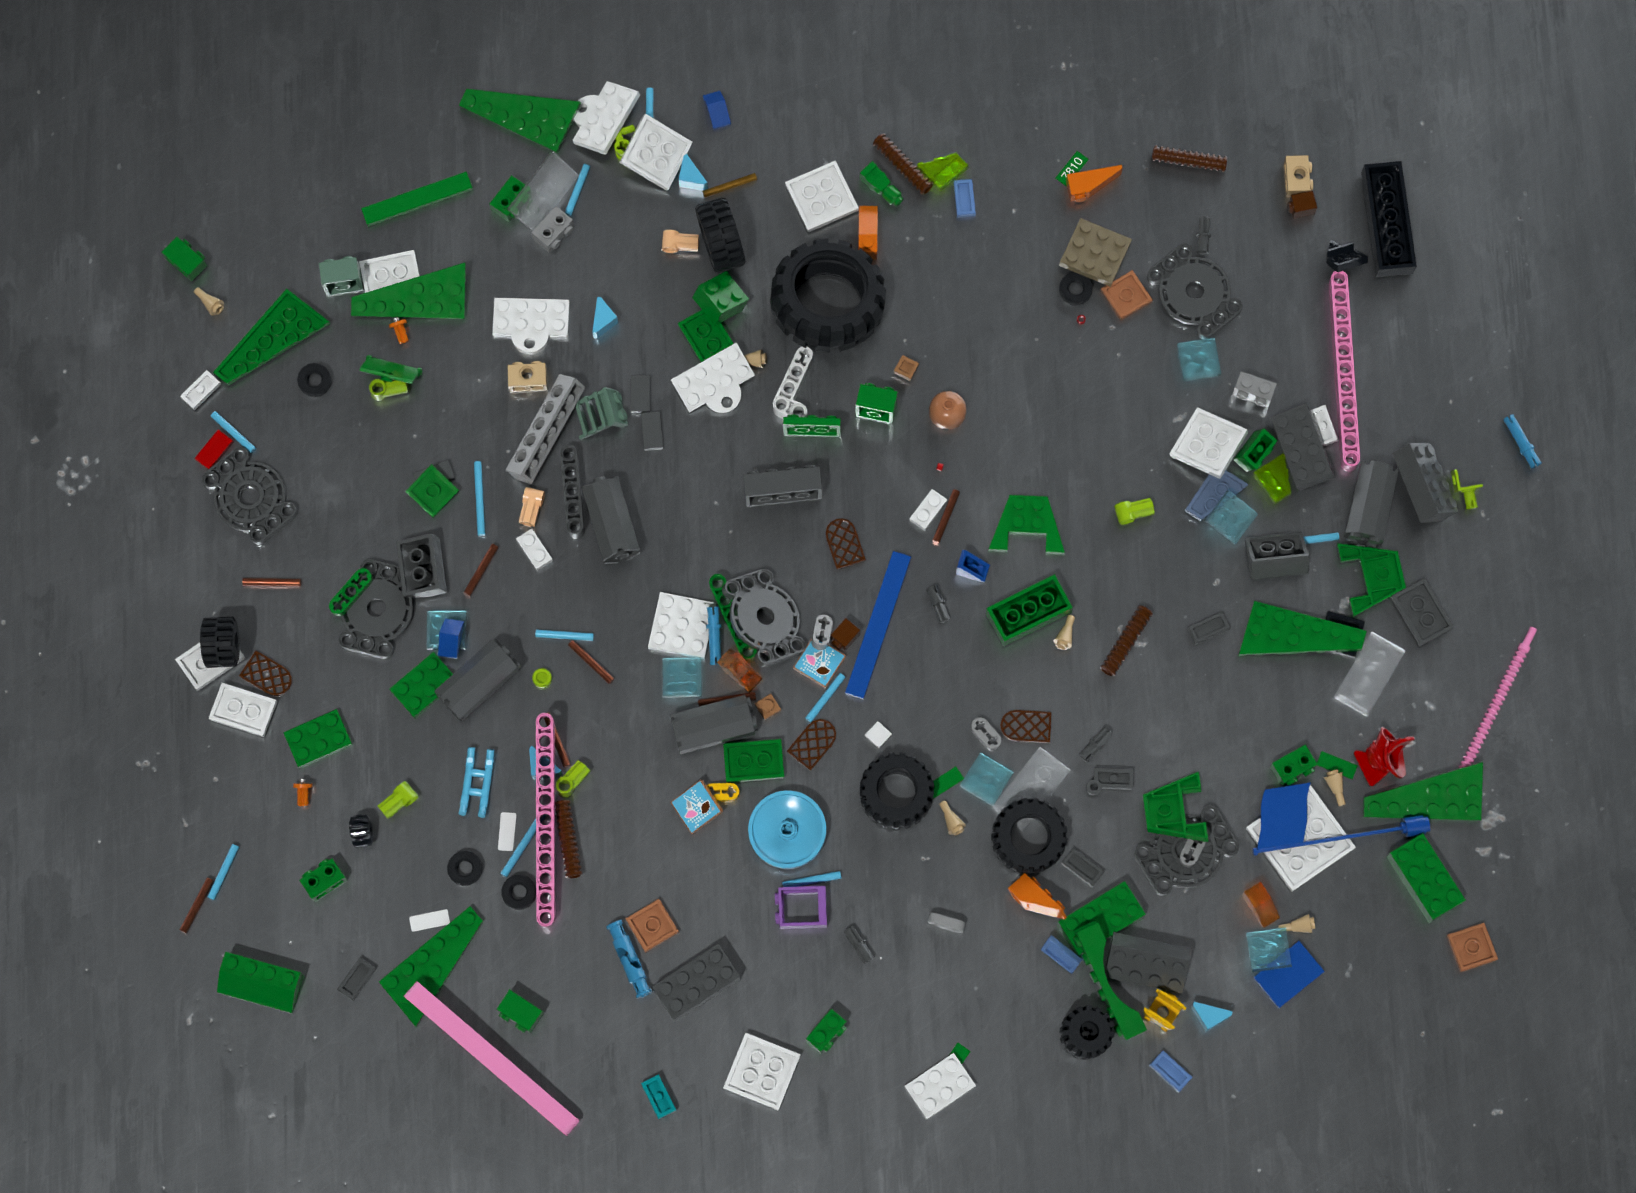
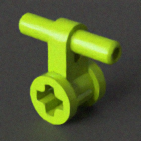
M633 124L621 128L615 138V154L619 160H621L625 152L621 149L624 148L626 150L629 144L627 139H623V135L635 132Z

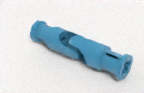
M618 920L607 925L606 928L612 935L614 940L612 943L630 984H633L637 994L636 998L640 999L651 994L652 989H649L645 980V972L639 962L629 935H626L623 922Z

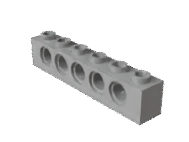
M563 374L558 375L505 470L516 480L532 484L585 389V386L576 378Z

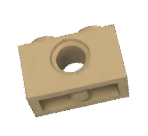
M1308 155L1285 157L1286 198L1313 190V179H1310L1309 174L1312 173V162H1309ZM1295 174H1300L1303 178L1298 179L1295 177Z
M533 361L531 364L514 362L512 365H508L509 391L548 390L546 364L541 361ZM526 373L532 374L529 379H524L523 375Z

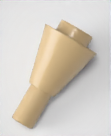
M199 287L194 290V294L201 299L210 315H218L223 311V300L206 294Z
M762 349L744 355L750 366L764 368V364H767V354L763 353Z
M1073 615L1067 616L1065 625L1053 641L1056 647L1061 650H1067L1072 647V626L1075 620Z
M1338 770L1327 772V776L1324 779L1333 794H1335L1338 806L1345 805L1342 793V772L1338 773Z
M942 801L939 805L945 814L948 833L954 836L961 834L966 824L951 811L946 801Z
M1309 914L1291 923L1278 925L1280 933L1287 931L1312 933V929H1316L1314 917L1310 918Z

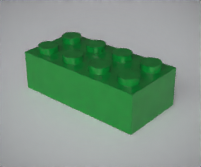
M1054 574L986 608V616L1004 647L1071 614L1073 607Z
M1423 833L1388 854L1387 859L1428 923L1433 922L1466 901Z
M1124 881L1071 913L1066 919L1058 921L1057 926L1073 952L1081 957L1084 953L1081 947L1078 948L1073 940L1075 936L1073 930L1096 921L1099 923L1107 941L1112 938L1113 932L1120 933L1142 920L1146 913Z

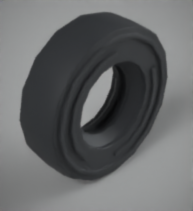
M1071 272L1065 275L1060 282L1059 293L1061 298L1070 305L1084 304L1092 295V282L1090 278ZM1073 282L1080 283L1083 286L1082 293L1078 295L1072 294L1069 291V285Z
M318 363L304 366L298 373L297 378L301 391L311 397L325 394L329 390L332 381L328 369ZM311 374H319L322 380L318 386L313 387L307 383V379Z
M460 851L450 858L447 872L450 879L457 885L469 886L477 882L481 877L482 863L473 852ZM463 861H467L472 865V871L467 876L460 875L457 871L458 865Z
M514 875L504 882L501 896L508 907L515 910H523L534 902L536 887L529 877ZM516 885H522L526 888L525 897L519 900L514 899L511 895V891Z

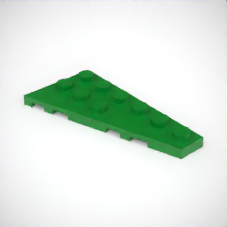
M466 89L459 103L460 107L557 153L581 105L580 101Z
M466 262L351 297V316L465 319Z
M286 288L213 373L229 386L328 326L330 322Z
M1254 601L1239 656L1302 654L1307 652L1325 653V651H1362L1367 631Z
M1483 762L1363 797V817L1406 818L1422 815L1423 817L1427 816L1428 819L1481 820Z
M471 906L379 981L381 986L416 1028L424 1014L409 1002L404 995L416 981L434 996L438 995L453 971L454 966L462 957L466 947L483 923V920Z

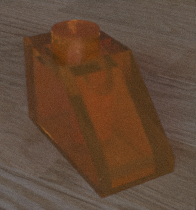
M1261 882L1242 894V897L1262 928L1280 919L1272 898Z

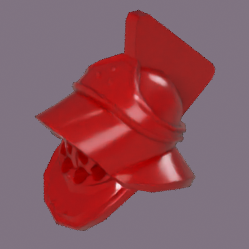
M1381 727L1377 739L1370 744L1366 752L1354 751L1357 762L1370 786H1375L1390 772L1399 779L1406 775L1403 749L1407 744L1415 740L1413 736L1396 739L1386 728Z

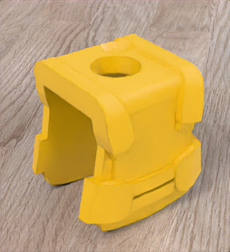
M1157 989L1156 993L1158 995L1149 1009L1144 1007V1018L1148 1021L1151 1020L1167 1032L1175 1028L1172 1023L1181 1009L1186 1010V1007L1175 995ZM1158 1008H1167L1168 1016L1165 1018L1157 1014Z

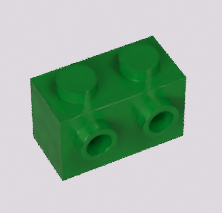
M511 175L489 203L491 211L507 222H510L512 218L515 219L520 212L521 206L527 204L531 198L530 187Z
M176 237L161 253L170 264L192 282L207 267L204 261L205 257L198 250L194 252L191 249L192 245L187 240H181Z
M1264 428L1254 431L1233 460L1246 472L1257 470L1262 465L1264 458L1272 452L1277 440Z
M1305 744L1273 762L1270 768L1281 786L1286 784L1291 786L1298 782L1297 778L1304 775L1307 777L1314 773V769L1318 764Z
M333 858L323 860L318 864L319 867L317 869L305 872L302 875L303 878L299 880L314 902L348 881Z
M510 989L496 1009L500 1013L498 1015L506 1022H509V1020L516 1023L515 1028L523 1033L525 1031L531 1033L544 1014L542 1010Z
M831 1009L808 1035L806 1042L820 1054L824 1051L828 1052L834 1045L832 1041L835 1037H840L846 1031L847 1021Z

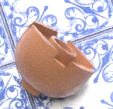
M952 391L938 393L931 400L929 406V417L932 423L941 429L951 430L959 427L964 422L967 413L963 398L958 393Z

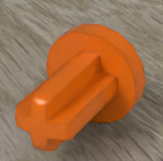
M399 317L394 318V322L388 325L389 329L394 328L399 344L407 343L408 337L404 328L407 320H400Z
M299 779L300 783H293V788H297V805L308 806V788L312 787V783H305L306 779Z

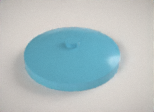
M786 790L770 794L757 804L750 816L748 834L754 851L764 862L781 869H794L806 865L819 854L825 843L827 827L823 812L813 799L803 793Z

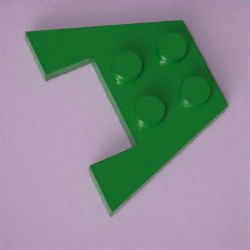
M1009 495L988 551L1007 552L1008 534L1046 535V554L1064 555L1065 551L1048 497Z
M1337 543L1340 563L1359 560L1367 595L1349 598L1353 618L1406 588L1398 551Z
M1199 772L1143 794L1147 832L1208 842L1206 822L1186 824L1182 794L1201 792Z

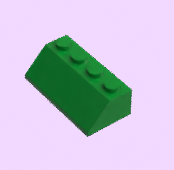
M225 952L219 970L217 993L293 1013L304 975L301 972Z

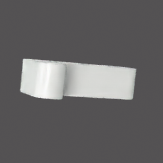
M809 347L798 348L773 400L774 414L782 419L788 415H794L796 411H802L804 414L801 417H807L806 406L795 400L813 363V352ZM805 355H807L808 357H805V358H804L803 365H802V364H801V362H802L801 357H804ZM794 371H800L802 373L800 376L797 377L792 375ZM787 387L794 389L792 393H786L784 390ZM782 403L786 405V408L780 410L777 408V405Z

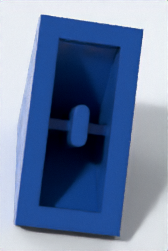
M721 91L703 95L713 130L731 125L726 102Z
M962 550L956 575L985 582L990 564L970 552Z
M445 618L439 632L438 656L458 659L464 621Z

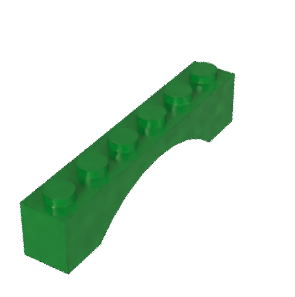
M1092 921L1073 930L1075 934L1073 940L1078 948L1081 947L1084 953L1081 955L1082 960L1086 966L1089 965L1092 971L1089 975L1093 983H1097L1099 986L1098 995L1102 1002L1105 1001L1108 1006L1106 1012L1110 1019H1114L1116 1024L1114 1030L1117 1036L1128 1040L1146 1031L1147 1029L1140 1013L1124 1004L1116 996L1108 983L1103 963L1106 939L1099 923Z

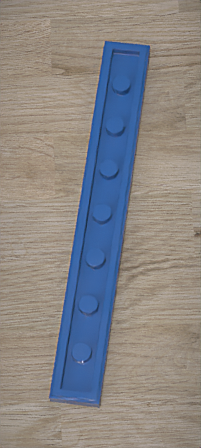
M895 551L891 555L845 691L847 695L864 700L911 556Z

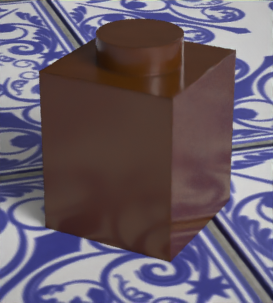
M1313 191L1291 195L1287 203V209L1289 214L1292 213L1293 219L1315 215L1317 205Z
M845 618L831 634L832 645L838 650L842 648L846 651L860 636V629Z

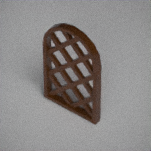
M843 518L830 522L826 529V541L828 542L836 569L866 561L854 525L849 520ZM842 522L849 524L847 529L840 526ZM831 525L837 527L834 533L829 531ZM851 526H852L854 532H852V531L849 530V528H850ZM839 528L845 531L842 537L836 534ZM847 532L853 535L851 541L845 539ZM828 533L832 535L830 541L828 538ZM834 537L841 539L838 545L832 543ZM855 537L857 539L858 545L853 543ZM842 541L849 543L846 549L840 546ZM831 545H833V546L836 547L834 553H833V550H832ZM851 545L858 547L855 553L849 551ZM838 549L845 551L842 557L836 555ZM859 549L861 551L862 557L857 555ZM847 553L853 555L851 561L844 559ZM835 557L838 558V559H840V562L838 563V565H837V562H836ZM855 557L861 559V560H857V561H854V562H853V560L855 559ZM842 561L848 563L845 565H841Z
M258 651L254 652L239 675L242 679L272 696L285 694L292 684L290 672L284 666ZM258 655L262 656L265 659L259 661ZM256 656L257 661L252 662V660ZM267 662L268 668L261 670L260 663ZM270 662L277 666L270 667ZM258 664L259 670L252 672L251 665ZM249 667V673H245L246 669ZM278 668L279 675L272 676L271 670ZM281 668L285 670L287 673L282 674ZM269 671L270 677L263 679L262 672ZM260 673L261 679L254 681L253 674ZM250 675L251 681L244 676ZM289 675V682L284 683L283 676ZM280 677L281 684L274 685L273 679ZM271 680L272 686L265 688L264 681ZM262 682V687L255 683ZM282 686L283 691L276 693L275 688ZM273 689V692H274V693H271V692H269V691H267V690Z
M1010 711L1001 720V731L1006 738L1017 742L1050 743L1051 712ZM1012 713H1020V714H1018V715L1015 717ZM1025 713L1033 714V715L1028 718V716H1027ZM1038 714H1045L1046 716L1042 719ZM1008 715L1013 718L1009 723L1005 720ZM1021 715L1027 719L1022 724L1018 721ZM1035 715L1040 719L1036 725L1031 721ZM1048 717H1049V725L1044 721V720L1047 719ZM1014 721L1020 725L1016 730L1010 726ZM1027 722H1030L1033 726L1029 731L1024 727ZM1041 723L1047 727L1042 732L1037 727ZM1007 727L1012 731L1009 736L1004 732ZM1021 728L1026 732L1022 737L1017 733ZM1034 729L1040 733L1035 738L1030 734ZM1047 730H1048V738L1044 735V733H1045ZM1027 735H1029V736L1031 737V739H1024V738H1025ZM1040 736H1042L1045 740H1037V739H1038Z
M823 719L811 722L790 746L787 753L811 771L836 740L834 726L829 721ZM817 722H824V728H817ZM813 724L815 725V729H809ZM833 729L834 736L828 737L827 730ZM825 730V737L818 738L817 731ZM815 731L816 738H808V732ZM806 732V739H800ZM828 739H833L828 746ZM818 740H826V746L819 747ZM807 741V748L800 749L799 742ZM809 741H816L817 747L809 748ZM797 743L798 749L791 750ZM825 749V751L820 755L819 750ZM810 750H817L818 757H810ZM800 751H808V758H801ZM791 752H798V757ZM817 759L811 766V760ZM808 760L809 766L806 765L803 761Z

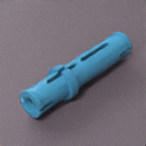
M1509 415L1510 418L1507 416L1503 421L1519 446L1521 455H1524L1531 469L1536 468L1535 464L1539 466L1542 462L1534 451L1535 447L1528 441L1515 415Z
M707 607L708 625H706V629L709 630L710 665H715V657L717 665L722 664L720 628L722 626L719 624V607H714V615L712 607Z

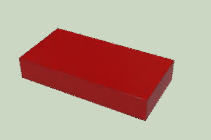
M217 430L194 459L209 470L220 460L234 441L220 430Z

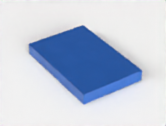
M1298 941L1253 979L1279 1009L1325 971L1302 943Z

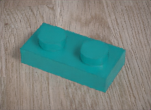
M659 1074L641 1083L658 1119L677 1111Z

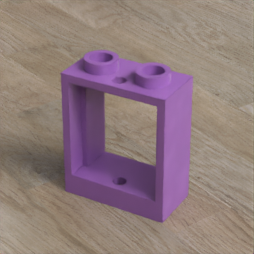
M825 886L778 887V893H775V905H779V912H775L776 924L780 925V929L827 928ZM818 894L819 921L785 922L784 895Z

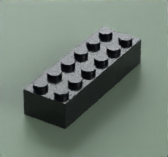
M1402 161L1364 164L1361 175L1376 278L1414 274L1417 264Z

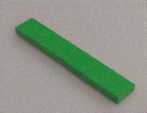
M466 171L363 207L361 210L369 227L472 191L473 188Z

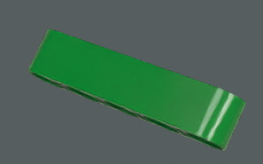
M714 574L709 580L711 593L719 607V611L740 658L745 663H752L755 661L754 656L757 649L736 638V632L728 620L731 602L728 605L721 604L720 601L726 598L722 593V587L715 588L713 586L716 581H721L723 585L727 581L723 575ZM728 585V586H727V590H728L730 593H732L731 590H730V587H729V585ZM746 649H751L754 653L748 657L743 652Z

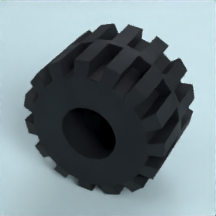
M234 616L203 618L200 629V648L202 660L206 668L237 666L240 655V638Z
M1086 1005L1085 1007L1080 1006L1063 1019L1059 1033L1062 1035V1038H1060L1061 1044L1064 1043L1066 1046L1064 1049L1067 1053L1071 1052L1075 1058L1081 1057L1082 1060H1088L1103 1054L1111 1046V1040L1114 1038L1115 1032L1112 1031L1114 1024L1113 1021H1109L1108 1017L1110 1016L1107 1012L1103 1013L1099 1007L1093 1008L1092 1005ZM1084 1029L1085 1031L1089 1030L1090 1034L1088 1037L1082 1035Z

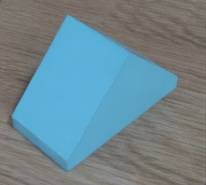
M685 154L679 175V187L701 191L708 189L707 181L689 156Z
M597 297L592 331L593 337L596 339L618 324L617 316L601 297Z
M531 746L529 748L531 776L533 779H536V749ZM545 756L540 760L542 766H548L551 762ZM555 765V777H560L563 773Z
M1193 1002L1191 1006L1206 1032L1230 1018L1233 1012L1198 1002Z

